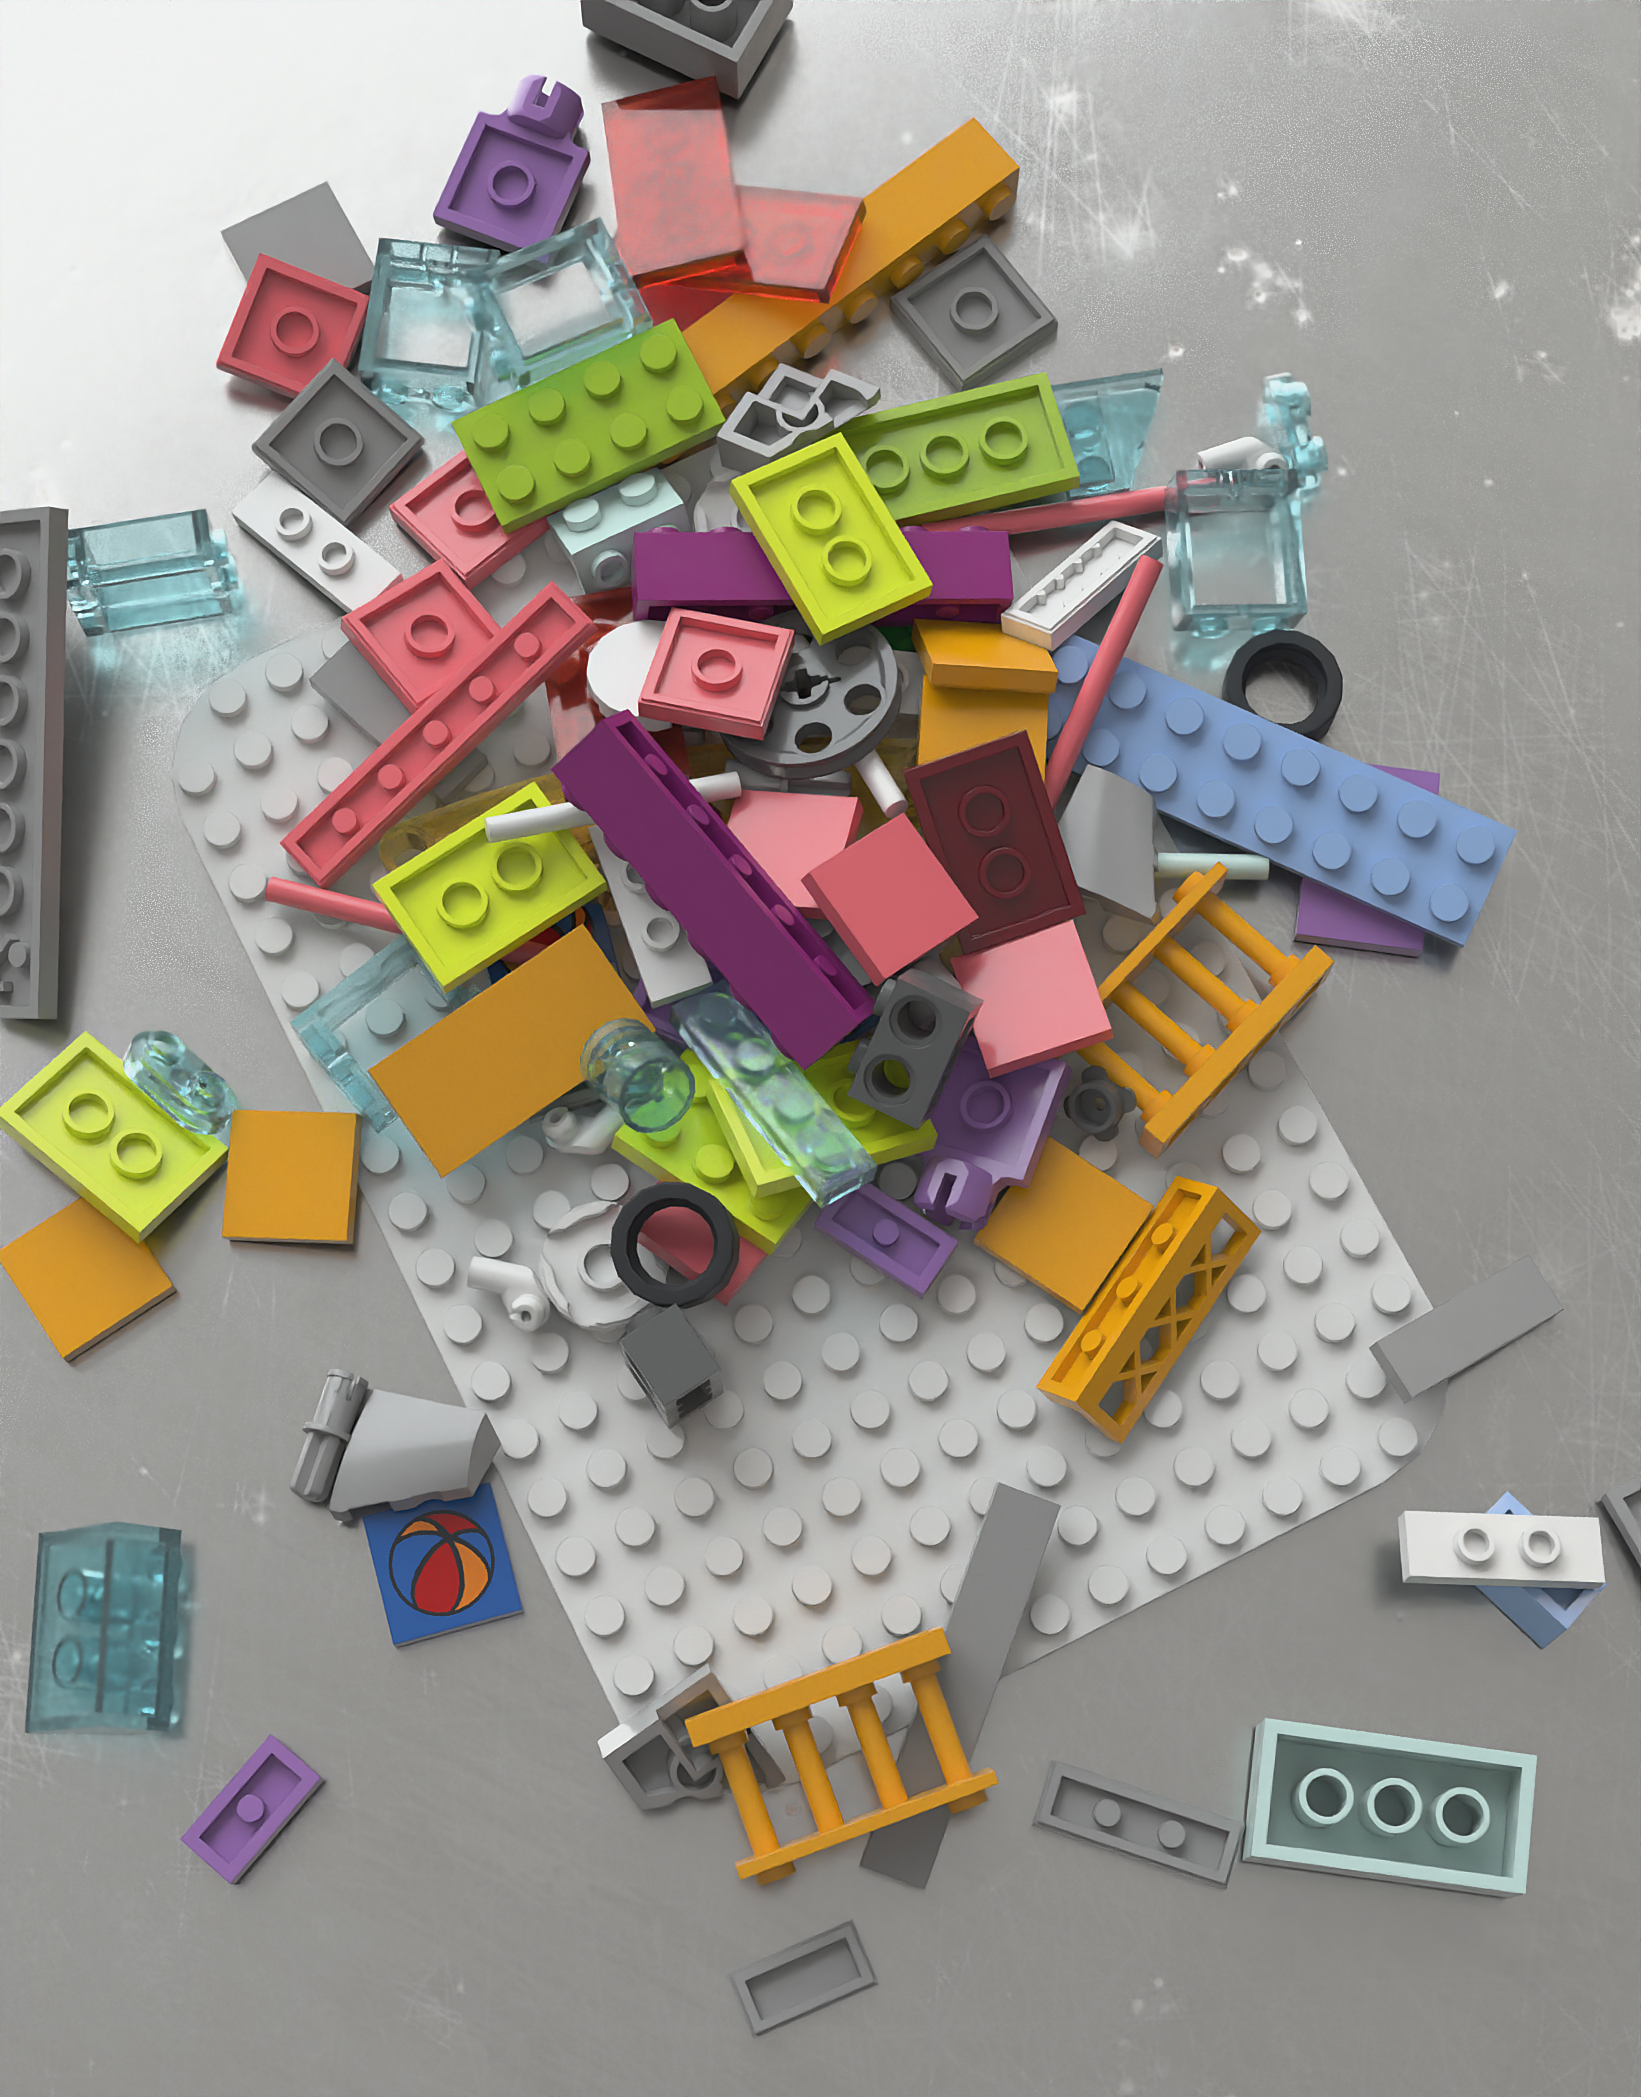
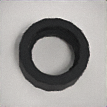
M1274 629L1253 636L1236 650L1229 664L1222 685V700L1259 716L1250 707L1245 696L1246 682L1250 673L1259 665L1270 661L1290 662L1303 668L1315 680L1318 687V702L1313 712L1304 720L1293 724H1275L1318 742L1328 733L1342 701L1343 676L1335 656L1318 639L1298 630Z
M661 1182L640 1190L622 1206L612 1227L610 1254L618 1277L634 1295L662 1308H669L676 1303L680 1309H688L710 1301L729 1284L739 1263L740 1236L732 1214L717 1197L690 1183ZM668 1207H686L699 1213L709 1224L714 1238L713 1257L707 1269L695 1280L681 1285L664 1284L652 1278L642 1267L637 1253L638 1235L645 1221L655 1212Z

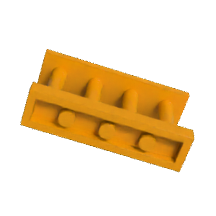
M1219 861L1205 876L1199 871H1195L1183 882L1172 897L1177 905L1097 988L1105 1011L1113 1003L1116 1004L1186 1066L1183 1073L1189 1079L1174 1095L1166 1089L1159 1092L1104 1042L1075 1051L1089 1065L1104 1068L1108 1078L1118 1086L1129 1087L1134 1091L1137 1098V1107L1143 1112L1140 1118L1146 1123L1138 1143L1157 1160L1326 981L1335 962L1316 945L1301 960L1294 954L1287 957L1216 895L1222 889L1228 869ZM1197 914L1201 915L1271 976L1268 983L1274 989L1259 1005L1251 998L1246 1002L1242 1000L1174 940ZM1155 958L1228 1021L1225 1027L1232 1034L1216 1050L1210 1044L1202 1047L1132 985L1134 980ZM1063 1055L1055 1057L1054 1059L1059 1060Z
M941 1626L933 1627L685 1719V1725L693 1747L696 1748L707 1743L711 1755L719 1754L754 1855L735 1861L740 1880L754 1875L758 1886L768 1884L795 1873L796 1869L793 1860L943 1804H947L950 1814L988 1801L985 1789L999 1784L995 1771L988 1767L971 1773L936 1676V1672L941 1670L937 1658L951 1653ZM898 1672L903 1684L909 1682L911 1684L946 1781L945 1784L910 1797L907 1796L872 1696L878 1694L874 1681ZM836 1696L839 1707H847L882 1807L845 1821L840 1812L808 1722L809 1719L814 1717L810 1705ZM772 1720L775 1731L783 1730L818 1829L816 1832L781 1845L778 1842L744 1743L750 1741L746 1729Z

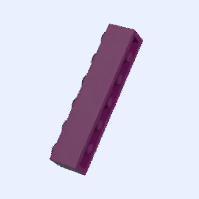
M919 526L899 528L933 583V587L929 597L870 623L874 627H906L907 625H913L914 618L1002 624L1001 614L1011 607L1014 599L1008 531H989L982 526H967L957 531H928ZM657 527L647 532H634L630 560L633 622L641 620L667 621L672 607L754 623H760L777 614L798 609L752 532H743L735 527H719L709 532H680L672 527Z
M629 709L601 720L550 769L562 783L561 789L567 800L577 809L586 812L602 830L603 839L610 851L621 860L629 862L645 881V888L649 897L656 905L666 911H670L687 931V938L692 948L702 958L712 961L729 981V988L734 998L743 1007L757 1014L771 1031V1037L775 1046L785 1057L796 1061L805 1071L829 1053L873 1014L874 999Z

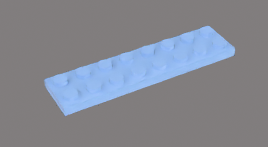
M1074 634L1053 652L1048 650L1058 670L1055 692L1049 694L1045 759L1047 763L1100 647ZM1124 656L1071 771V774L1081 778L1087 764L1114 773L1152 795L1156 801L1157 812L1250 854H1258L1269 858L1270 863L1460 948H1463L1467 942L1517 833V830Z

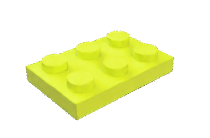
M841 432L731 480L729 494L819 646L930 596L933 583Z
M535 781L372 884L374 893L445 994L607 890L605 879L569 829L489 844L484 818L552 806Z
M87 1031L82 1033L0 1107L1 1130L138 1244L221 1167L228 1158L229 1148Z
M861 1039L837 1045L805 1071L796 1061L787 1058L709 1079L707 1084V1099L754 1199L934 1149L938 1134L930 1119L919 1129H916L847 1095L855 1078V1075L847 1072V1067ZM885 1060L884 1073L888 1081L900 1088L909 1087L910 1078L903 1064L896 1060Z
M687 1048L617 1131L611 1148L661 1182L690 1183L717 1197L732 1214L739 1235L771 1256L832 1178L754 1199L706 1096L708 1080L727 1074Z

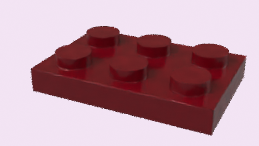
M1021 729L902 770L927 846L979 917L970 926L956 934L964 955L1087 914L1026 729Z

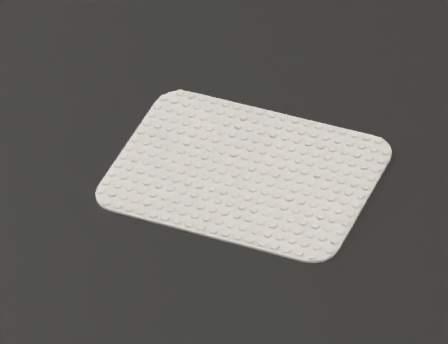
M879 400L875 406L858 416L898 406L888 401ZM718 444L660 470L684 503L693 532H695L694 510L698 499H700L701 494L706 490V485L713 477L728 469L721 465ZM985 510V511H981V512H977V513H973V514H969V515H964V516H960V517H956V518L967 517V516H974V515H980V514H987V513H990V512H989V510ZM549 529L470 590L502 629L540 591L553 581L594 622L598 630L477 746L487 756L488 765L444 807L428 793L328 889L329 891L381 903L374 893L373 883L534 781L551 805L569 802L562 792V783L550 769L579 742L578 723L580 719L600 720L606 718L600 712L599 704L594 701L593 697L591 699L587 687L586 673L589 654L603 636L621 625L633 623L631 583L594 600H588L582 591L573 565ZM1010 550L1014 594L1013 605L1032 587ZM342 617L238 665L203 691L179 728L171 776L182 820L323 1111L357 1113L363 1117L358 1184L466 1407L486 1412L502 1443L492 1461L620 1724L707 1663L732 1699L736 1701L933 1627L941 1626L944 1630L996 1482L1061 1505L1000 1679L1381 1485L1423 1451L1446 1407L1448 1379L1404 1404L1369 1350V1347L1434 1308L1279 1031L1158 1160L1138 1143L1146 1123L1140 1118L1143 1112L1137 1106L1132 1112L1125 1113L1118 1124L1119 1134L1116 1138L1107 1142L1099 1141L1094 1137L1093 1133L1079 1129L1067 1117L1063 1107L1064 1100L1067 1096L1071 1095L1076 1087L1082 1084V1072L1091 1065L1075 1051L1064 1054L1059 1059L1068 1063L1072 1073L1048 1136L1154 1205V1209L1175 1177L1181 1176L1218 1187L1262 1231L1122 1444L1109 1440L1080 1412L1050 1401L1036 1388L1109 1276L1082 1315H1079L973 1243L974 1238L979 1231L960 1230L961 1220L954 1218L951 1226H946L921 1213L920 1208L914 1204L913 1196L923 1173L925 1163L924 1159L912 1155L857 1170L854 1173L959 1241L958 1247L923 1299L917 1297L814 1229L815 1220L847 1174L832 1177L771 1256H767L727 1306L713 1298L703 1304L688 1309H680L720 1367L724 1393L669 1429L625 1364L620 1339L628 1335L625 1328L609 1332L582 1329L560 1316L550 1303L548 1320L541 1327L533 1331H522L511 1323L509 1319L510 1314L500 1294L467 1287L468 1272L474 1255L527 1266L535 1272L543 1287L538 1267L543 1244L548 1237L547 1234L559 1218L576 1206L601 1200L616 1202L618 1205L623 1206L640 1190L655 1185L659 1180L612 1149L611 1146L597 1155L562 1153L551 1147L546 1141V1134L542 1130V1121L530 1124L529 1119L445 1177L440 1178L367 1073V1070L492 986L487 968L445 994L404 935L269 902L265 899L267 884L272 876L321 888L279 843L378 748L311 687L309 678L349 641L341 630ZM807 687L800 689V699L812 696ZM852 712V713L855 714V715H866V714H867V713ZM897 717L891 730L875 750L908 802V809L905 811V815L925 841L902 770L916 765L919 719ZM770 722L768 723L764 737H766L773 728V724H771ZM706 729L703 750L699 752L666 753L688 780L725 773L727 758L738 760L727 749L719 732ZM814 733L802 740L799 750L805 753L820 752L830 744L832 738L827 734ZM742 737V738L745 739V740H750V741H755V740H757V739ZM853 764L843 770L851 774L850 797H858L864 809L855 840L857 842L892 819L885 816ZM1070 774L1053 811L1057 825L1080 780V777L1074 774ZM735 799L708 802L723 822L728 825ZM1157 813V828L1153 832V846L1158 853H1179ZM596 824L570 828L569 830L605 879L588 829ZM1154 878L1155 901L1160 908V918L1156 926L1177 905L1172 897L1187 878ZM607 885V890L599 896L622 981L633 995L641 976ZM1081 895L1087 914L1072 919L1098 988L1156 926L1106 912L1097 899ZM1197 914L1174 940L1242 1000L1246 1002L1251 998L1259 1005L1262 1000L1228 939L1201 915ZM957 935L952 937V943L939 954L942 965L953 977L955 974L950 959L964 955ZM1157 958L1132 983L1138 991L1202 1047L1210 1044L1216 1050L1232 1034L1225 1027L1228 1021ZM1113 1003L1106 1010V1014L1114 1038L1104 1041V1043L1159 1092L1166 1089L1174 1095L1189 1079L1183 1073L1186 1066ZM936 1019L929 1024L933 1030L936 1027ZM763 1021L740 1071L787 1059L775 1046L772 1038L763 1026ZM878 1024L856 1040L862 1039L863 1036H873ZM972 1027L969 1036L976 1037ZM651 1035L640 1041L653 1086L624 1096L637 1108L685 1050ZM706 1060L727 1075L735 1073L732 1070ZM904 1066V1068H905V1070H906V1072H907V1074H908V1076H909V1078H910L909 1072H908L907 1068ZM1097 1098L1095 1101L1096 1106L1099 1109H1104V1100ZM612 1099L570 1112L578 1115L595 1116ZM1006 1186L1003 1190H1001L998 1193L991 1213L996 1208V1206L1003 1198V1196L1010 1188V1186ZM1223 1218L1211 1234V1255L1221 1253L1235 1232ZM669 1265L666 1284L681 1285L690 1281ZM1194 1273L1184 1275L1177 1285L1176 1308L1186 1306L1194 1294ZM659 1307L662 1312L667 1309ZM1159 1326L1149 1328L1140 1341L1141 1361L1151 1359L1159 1347ZM1124 1380L1113 1382L1098 1405L1111 1418L1124 1400ZM899 1672L874 1681L878 1694L872 1696L886 1737L909 1726L917 1705L910 1682L903 1684ZM836 1696L810 1705L814 1717L809 1719L808 1722L825 1768L862 1750L847 1707H839ZM772 1720L752 1726L786 1778L783 1783L772 1788H766L765 1783H758L761 1793L800 1782L783 1730L775 1731ZM731 1788L723 1790V1794L733 1795Z

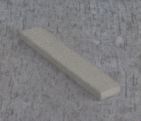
M996 1482L943 1630L951 1653L937 1658L941 1670L936 1672V1676L968 1764H970L1061 1508L1059 1504L1000 1482ZM918 1703L896 1761L908 1797L946 1783ZM947 1804L871 1831L860 1865L925 1890L951 1817Z

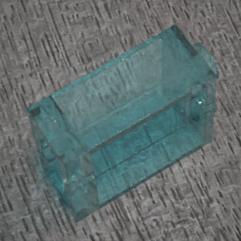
M601 217L465 272L467 296L460 299L464 315L472 331L477 333L483 330L491 346L490 349L486 350V356L497 382L500 385L509 382L513 392L528 387L652 328V318ZM582 262L612 321L524 356L495 297Z
M379 237L358 366L361 383L388 405H402L407 401L433 403L437 408L451 412L464 411L468 407H484L503 284L499 250ZM393 288L477 297L466 367L382 358Z
M1298 469L1176 470L1163 490L1173 631H1191L1192 637L1196 639H1217L1227 636L1229 631L1252 630L1253 636L1274 629L1293 630L1308 612ZM1270 512L1276 603L1195 605L1189 513Z
M206 508L68 530L67 599L86 637L233 614L230 592L240 591L234 554L229 552L225 530H214Z
M403 934L290 1022L300 1043L377 1134L399 1117L373 1080L332 1032L415 967L453 1011L482 992L475 984L470 985L467 989H464L460 984L445 994Z

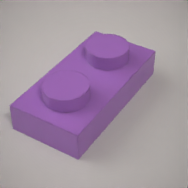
M854 1172L846 1175L814 1222V1229L921 1299H923L958 1247L959 1242Z
M270 1734L180 1840L227 1882L234 1885L324 1779L275 1736Z

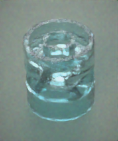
M620 1018L609 1021L595 1030L584 1045L580 1057V1070L586 1084L602 1101L609 1105L610 1109L627 1126L636 1132L652 1134L666 1130L681 1120L690 1108L695 1094V1077L692 1071L672 1049L665 1045L663 1040L639 1020Z

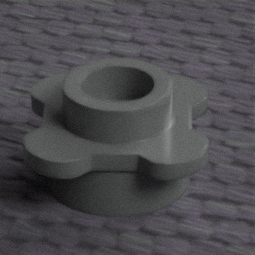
M1092 1065L1082 1072V1084L1065 1098L1063 1107L1067 1117L1079 1129L1093 1133L1094 1137L1099 1141L1107 1142L1117 1137L1119 1134V1122L1125 1113H1130L1136 1108L1137 1098L1131 1088L1120 1087L1109 1079L1104 1068ZM1097 1098L1104 1100V1109H1099L1096 1106L1095 1101Z

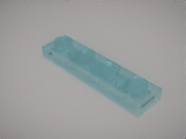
M724 979L671 1006L669 1017L671 1025L726 1090L731 1099L821 1209L874 1180L878 1166L791 1059L785 1057L777 1049L771 1035L752 1012L743 1007L734 998L729 984Z

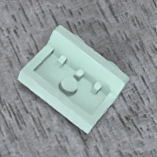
M658 467L644 473L630 475L620 484L592 497L576 500L565 509L546 517L554 539L573 565L582 591L588 600H594L631 583L630 560L634 532H647L657 527H672L680 532H693L684 503Z

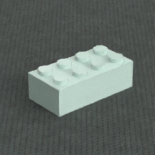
M1265 1718L1256 1725L1242 1861L1506 1898L1526 1894L1537 1755Z

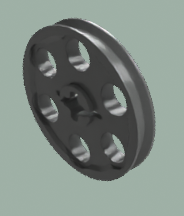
M798 609L777 614L760 622L759 624L795 630V635L806 634L811 636L813 640L805 650L792 653L769 720L773 724V728L763 738V741L745 740L740 736L719 732L723 743L731 754L742 764L761 774L781 779L802 780L823 777L839 772L859 762L871 753L891 730L899 713L902 700L901 677L894 653L885 637L869 623L819 646ZM865 646L871 650L870 655L859 664L846 665L838 661L844 650L850 647ZM812 687V696L800 699V689ZM872 695L881 700L877 709L869 714L855 715L848 711L849 705L858 697ZM814 733L827 734L832 738L830 744L820 752L805 753L799 750L802 740Z

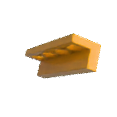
M1176 1176L1036 1388L1050 1401L1080 1412L1109 1440L1122 1444L1262 1231L1218 1187ZM1223 1218L1235 1232L1221 1253L1211 1255V1234ZM1194 1273V1294L1186 1306L1176 1308L1177 1285L1184 1275ZM1159 1326V1347L1151 1359L1141 1361L1140 1341L1149 1328ZM1124 1380V1400L1111 1418L1098 1405L1113 1382Z

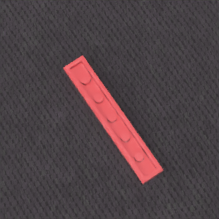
M551 581L279 844L322 889L328 890L598 630L597 626Z

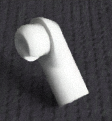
M1244 437L1196 454L1198 469L1203 480L1217 479L1234 473L1258 486L1272 488L1282 484L1289 473V464L1284 455L1253 437Z
M621 1093L616 1095L595 1116L578 1115L569 1112L566 1107H557L545 1115L542 1121V1130L546 1134L548 1144L562 1153L597 1155L612 1145L614 1135L637 1108Z
M473 1256L468 1272L467 1287L500 1294L510 1314L509 1319L511 1323L519 1330L533 1331L541 1327L548 1320L550 1300L531 1268L491 1258Z

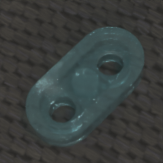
M1289 372L1264 377L1261 384L1264 412L1275 448L1284 455L1289 464L1286 483L1292 492L1318 487L1320 473L1328 471V458L1322 438L1320 436L1312 437L1307 418L1311 416V403L1307 388L1302 381L1295 383L1294 378Z
M146 1030L133 1037L123 1058L124 1071L131 1081L183 1128L202 1135H213L223 1131L237 1105L236 1095L227 1082L191 1051L179 1037L171 1032Z

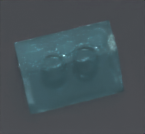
M112 1521L39 1533L25 1733L130 1736L169 1732L170 1714L175 1699L172 1679L174 1647L179 1634L176 1614L178 1582L183 1568V1560L180 1553L182 1530Z

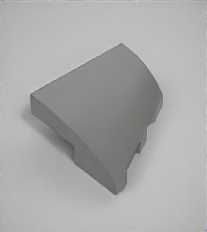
M780 363L758 395L746 392L716 435L721 465L740 472H751L790 455L875 406L881 399L880 388L832 368L824 379H820Z
M1087 764L1058 823L1080 895L1097 899L1106 912L1156 926L1160 918V908L1155 901L1154 872H1159L1158 852L1153 846V832L1157 828L1156 801L1152 795L1132 782L1114 773Z
M374 1389L359 1417L344 1453L334 1485L329 1511L335 1520L345 1522L354 1520L355 1508L389 1502L395 1512L415 1508L422 1502L430 1499H440L446 1502L471 1497L474 1495L502 1443L486 1412Z
M708 1663L597 1741L604 1761L641 1811L670 1806L675 1800L686 1796H693L700 1800L724 1796V1789H730L719 1754L711 1755L707 1743L694 1748L685 1725V1719L734 1701ZM752 1727L747 1728L746 1731L750 1741L744 1743L757 1782L765 1783L766 1788L777 1787L786 1780L783 1772Z

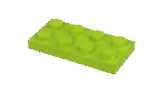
M672 318L452 421L451 424L506 535L566 507L576 500L583 499L630 475L636 474L716 436L725 424L726 419L675 319Z
M1047 372L854 417L811 443V445L841 432L899 528L948 520L1079 488L1080 474Z

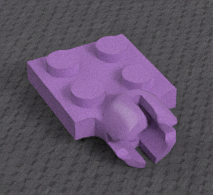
M528 75L519 82L508 109L500 115L488 114L479 110L432 216L435 224L545 265L589 167L591 158L588 150L580 148L573 143V138L584 116L581 97L557 80L550 96L542 92L547 77Z
M968 1035L933 1116L930 1118L938 1134L934 1149L912 1155L924 1159L925 1163L923 1173L913 1196L914 1204L920 1208L921 1213L946 1226H951L954 1218L961 1220L960 1230L979 1231L987 1225L997 1195L1006 1186H1020L1029 1189L1072 1073L1067 1062L1052 1058L990 1079L977 1039Z

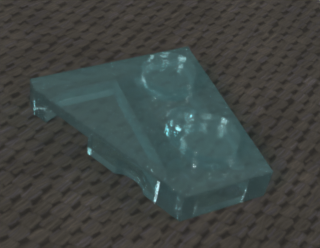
M1162 368L1051 385L1080 474L1079 488L1065 491L1067 501L1129 492L1131 490L1164 378Z

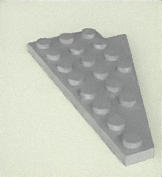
M53 506L0 511V1018L57 1019L69 509Z

